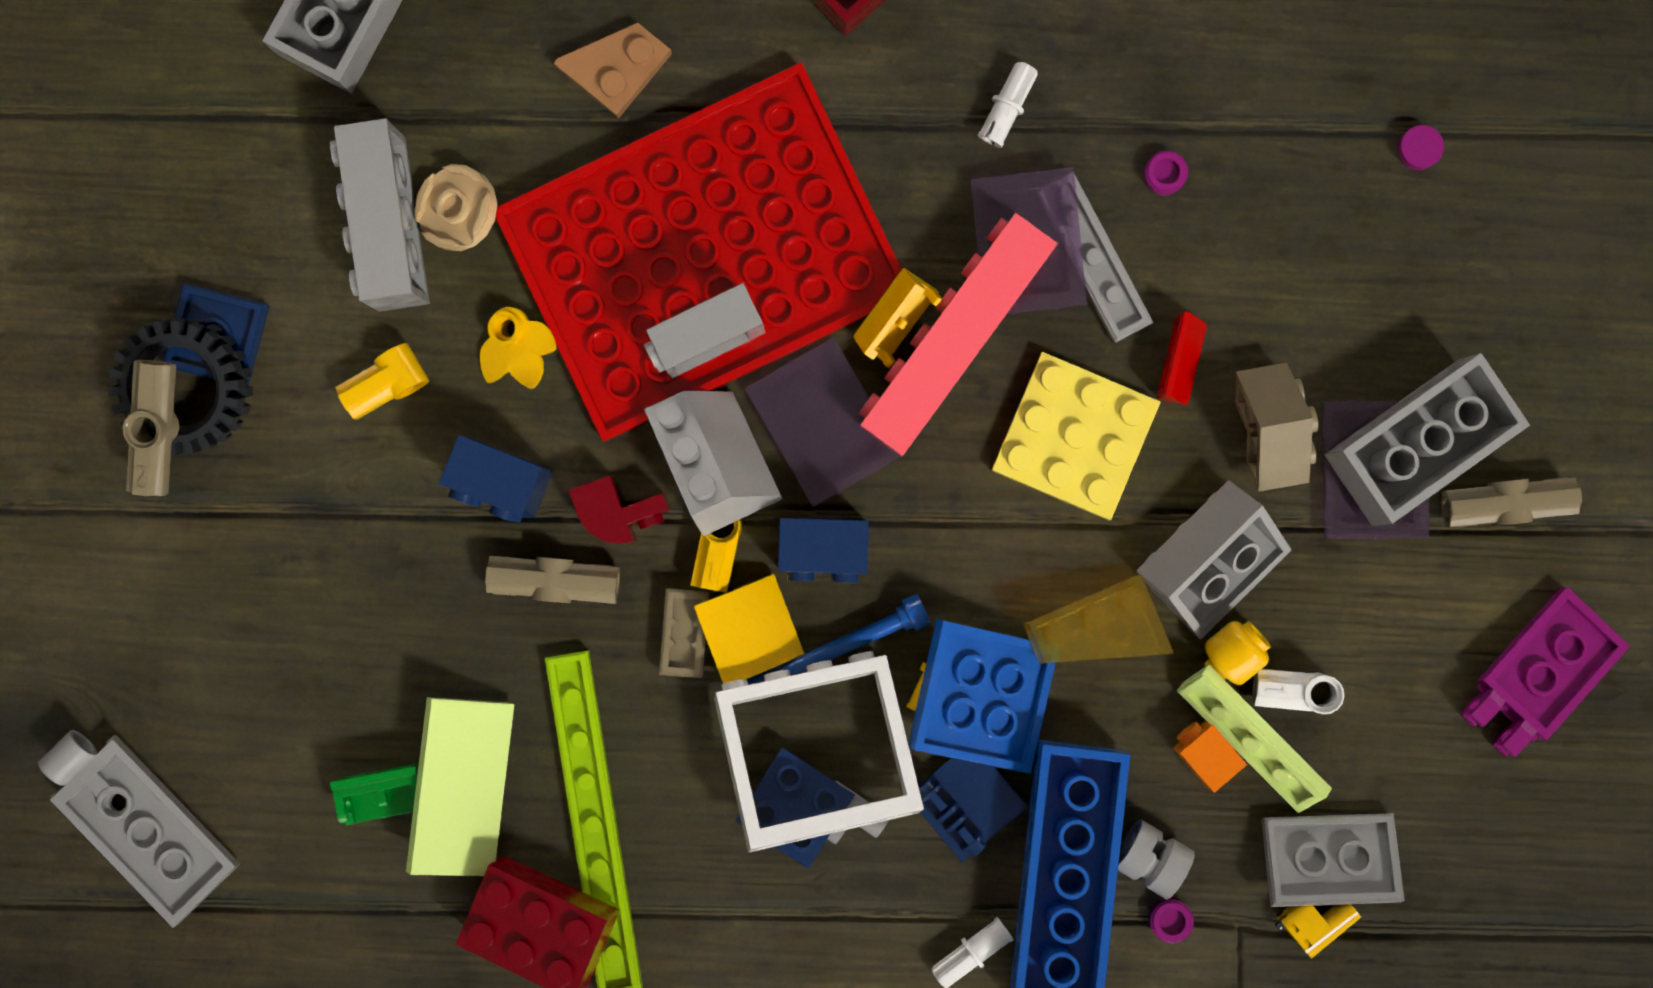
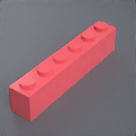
M1017 213L1013 215L1009 222L1001 217L986 238L993 243L983 257L977 253L974 254L961 272L967 278L958 292L952 288L946 292L935 308L942 313L932 327L926 323L922 325L909 343L916 350L907 362L898 358L884 378L890 383L889 387L881 397L873 393L858 413L865 418L860 427L901 457L906 453L1058 244Z

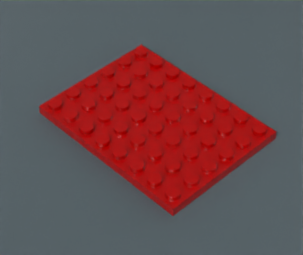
M802 62L502 204L496 210V219L540 312L554 336L561 356L604 443L648 422L649 419L644 409L682 391H713L866 318L902 270ZM744 283L763 322L766 333L675 378H672L666 370L659 373L644 344L651 341L646 330Z

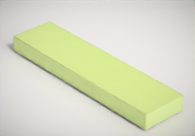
M1209 664L1182 682L1177 692L1208 723L1213 724L1228 743L1298 813L1328 796L1332 788Z

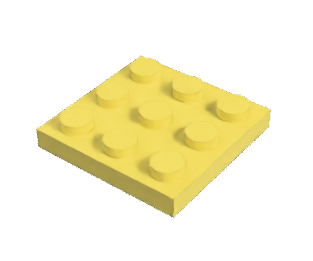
M1041 352L991 471L1109 521L1113 517L1161 402Z

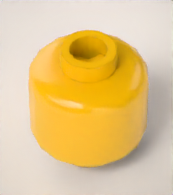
M1232 621L1205 643V651L1209 659L1204 664L1205 666L1209 664L1224 680L1228 679L1233 684L1242 685L1268 664L1269 656L1267 650L1271 646L1251 622L1247 621L1245 624H1242L1238 621Z

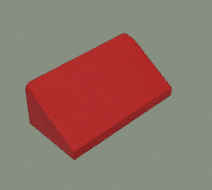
M1183 312L1174 320L1157 392L1159 400L1180 405H1188L1207 329V324L1192 313Z

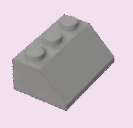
M682 391L644 409L689 513L703 536L782 500L781 494L733 392Z
M1228 480L1217 492L1208 498L1207 502L1192 517L1181 524L1177 531L1156 552L1152 553L1136 571L1152 592L1201 640L1291 551V548L1263 505Z

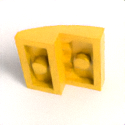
M774 573L694 605L723 684L735 680L748 679L804 654Z

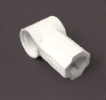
M1261 669L1253 678V706L1331 714L1340 708L1345 697L1344 689L1338 680L1319 672L1304 673ZM1326 682L1330 687V697L1323 704L1316 705L1311 699V690L1315 684Z

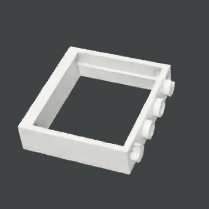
M873 651L858 653L848 657L849 663L833 666L830 660L821 661L806 666V673L792 676L789 670H780L764 675L765 682L748 685L747 679L722 684L723 691L715 693L714 701L748 853L909 816L924 810L886 655L874 657ZM874 674L904 796L760 829L732 705Z

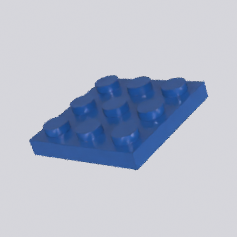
M936 619L908 742L909 748L1031 774L1059 647Z

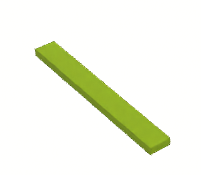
M586 650L546 657L545 662L582 892L620 910L595 969L597 988H643L590 652Z

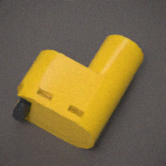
M1351 904L1333 905L1322 915L1314 906H1288L1277 917L1278 921L1274 925L1279 931L1285 928L1302 950L1312 959L1358 921L1361 916Z

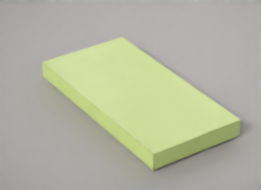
M427 697L406 872L410 875L484 876L489 864L496 861L514 704L509 702Z

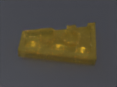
M1139 574L1023 623L1040 664L1174 654L1145 582Z

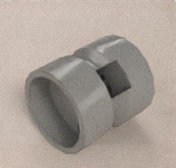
M1139 819L1133 824L1121 842L1118 871L1133 880L1141 877L1144 878V886L1165 899H1169L1177 892L1188 875L1195 857V851L1174 838L1164 841L1162 831Z

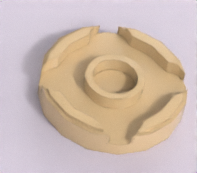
M450 164L441 167L443 170L437 174L432 173L424 180L416 196L414 212L416 222L420 223L423 231L421 233L426 240L445 250L463 251L476 246L488 235L495 222L497 200L494 188L485 175L466 165Z

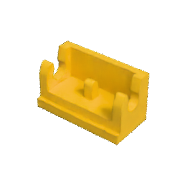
M903 268L853 335L862 352L871 359L877 356L890 369L896 362L892 354L930 303L937 306L942 300L938 290Z

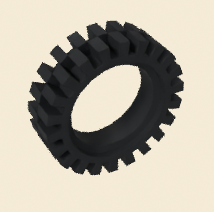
M172 319L154 322L152 325L137 329V335L128 336L122 342L126 349L116 351L113 360L118 361L119 365L109 368L108 377L115 378L116 385L108 387V395H118L119 404L111 406L114 415L124 413L127 418L131 414L133 365L135 360H154L163 350L176 346L187 348L197 353L207 362L216 381L214 405L209 414L199 423L191 426L179 425L178 435L171 444V455L196 453L226 441L233 436L230 433L231 431L241 427L244 421L239 418L241 415L248 414L251 407L250 404L245 403V398L253 396V386H246L245 378L252 377L250 368L242 369L240 361L246 359L243 351L234 352L231 346L236 342L230 336L221 337L219 333L222 329L215 325L204 326L205 321ZM148 418L146 423L147 431L152 437H155L156 426Z

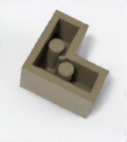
M1287 363L1237 371L1235 405L1247 430L1246 464L1258 492L1309 483L1310 464L1316 463V450L1312 441V433L1318 431V418L1315 408L1307 406L1305 402V392L1301 379H1294Z

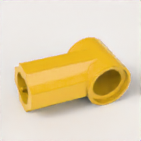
M408 343L400 344L382 353L374 360L375 364L335 387L338 398L353 419L358 420L390 400L409 396L428 384L429 379Z
M741 519L734 522L732 533L725 538H718L713 533L703 536L701 533L691 586L728 592L738 539L742 531Z

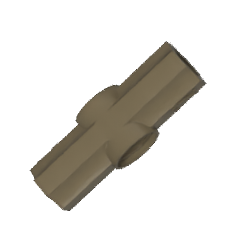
M134 361L131 414L124 420L122 428L123 436L129 444L126 491L132 493V495L164 496L169 492L171 444L178 435L179 420L174 413L176 364L167 361ZM148 418L156 426L155 437H152L147 431L146 423Z
M1575 477L1544 479L1543 481L1529 482L1528 479L1488 483V486L1442 491L1440 511L1446 527L1475 526L1485 523H1492V526L1533 522L1534 518L1580 514L1582 493Z
M489 556L485 577L486 592L499 595L532 596V600L571 603V600L617 604L620 567L602 564L574 563L575 560L536 557V560Z

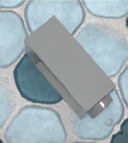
M744 283L647 329L646 331L651 341L644 344L659 373L666 370L672 378H675L766 332Z

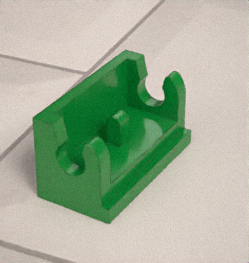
M419 763L340 777L330 782L339 823L351 825L412 813Z

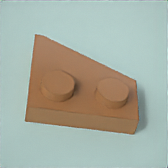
M636 23L559 57L553 64L559 71L619 119L672 55V51L642 25Z

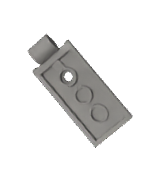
M70 730L38 761L39 768L51 781L58 785H64L51 796L50 801L172 928L179 925L240 865L228 850L117 735L112 736L107 741V745L97 753L96 748L89 739L78 731ZM120 794L125 798L126 805L123 810H117L113 807L112 798L114 795Z

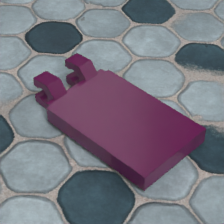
M1560 587L1479 677L1477 681L1480 684L1476 689L1481 694L1473 698L1460 715L1471 726L1478 724L1480 727H1484L1500 711L1512 724L1505 727L1491 745L1503 756L1510 754L1512 757H1516L1530 741L1534 742L1537 738L1547 741L1628 650L1630 645L1569 587Z

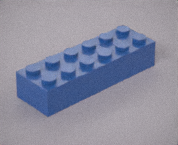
M1038 740L1009 988H1105L1130 764V754L1123 749Z

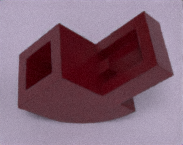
M607 476L569 490L579 520L585 529L596 538L609 543L628 544L637 542L632 525L638 523L640 530L652 527L665 521L662 514L672 511L667 496L663 493L625 507L615 478L612 476Z

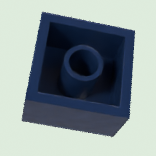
M458 435L439 484L450 488L448 497L478 507H481L482 502L491 505L488 513L511 522L520 523L522 517L535 519L553 471L477 440Z
M780 518L778 572H788V581H814V573H831V582L858 583V574H867L869 521Z

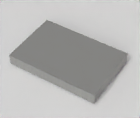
M1394 813L1268 817L1261 820L1270 907L1401 903L1405 901Z

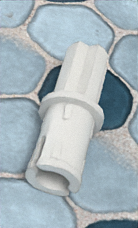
M1017 62L1014 65L1000 94L994 95L992 98L995 104L977 135L980 139L991 145L995 142V147H1003V142L1017 115H1023L1024 113L1022 105L1038 75L1035 68L1023 62Z
M996 917L993 922L970 939L962 938V945L932 967L933 975L944 988H948L979 965L980 968H983L985 966L983 961L1014 939L1000 919Z

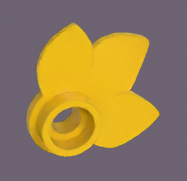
M514 307L501 308L490 318L488 323L490 337L480 349L482 374L487 383H493L509 372L519 383L527 388L534 389L540 382L544 372L542 355L550 354L556 350L554 336L545 324L538 321H529L526 314L520 309ZM511 321L515 325L513 336H510L507 330Z

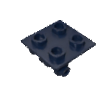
M781 748L752 794L760 829L846 809L855 794L784 748ZM739 814V816H738V818L736 819L735 822H737L738 824H740V825L742 826V822H741V818H740V814ZM830 834L775 846V848L809 869Z
M950 758L918 785L924 808L920 813L961 862L970 855L973 857L978 855L986 847L985 842L1028 807L997 769L990 765Z

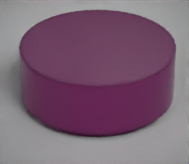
M1418 125L1411 128L1401 136L1397 145V154L1400 161L1412 170H1425L1439 161L1444 151V142L1440 133L1427 125Z
M1173 151L1158 152L1149 159L1144 167V182L1148 189L1157 195H1172L1185 184L1188 178L1186 161L1182 156Z
M1163 898L1157 901L1151 907L1148 915L1150 929L1163 942L1171 944L1182 942L1193 930V914L1179 899Z

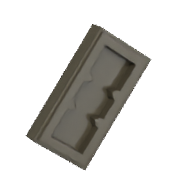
M666 589L659 675L703 678L706 637L694 605L708 600L710 592Z

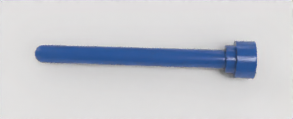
M916 593L903 599V604L896 607L897 612L747 679L748 685L765 682L764 675L780 670H789L791 676L807 672L806 666L810 664L831 661L902 628H905L906 631L912 628L918 631L931 625V622Z

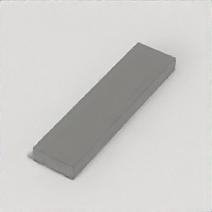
M1074 172L1036 191L1034 194L1113 344L1151 325L1153 321Z

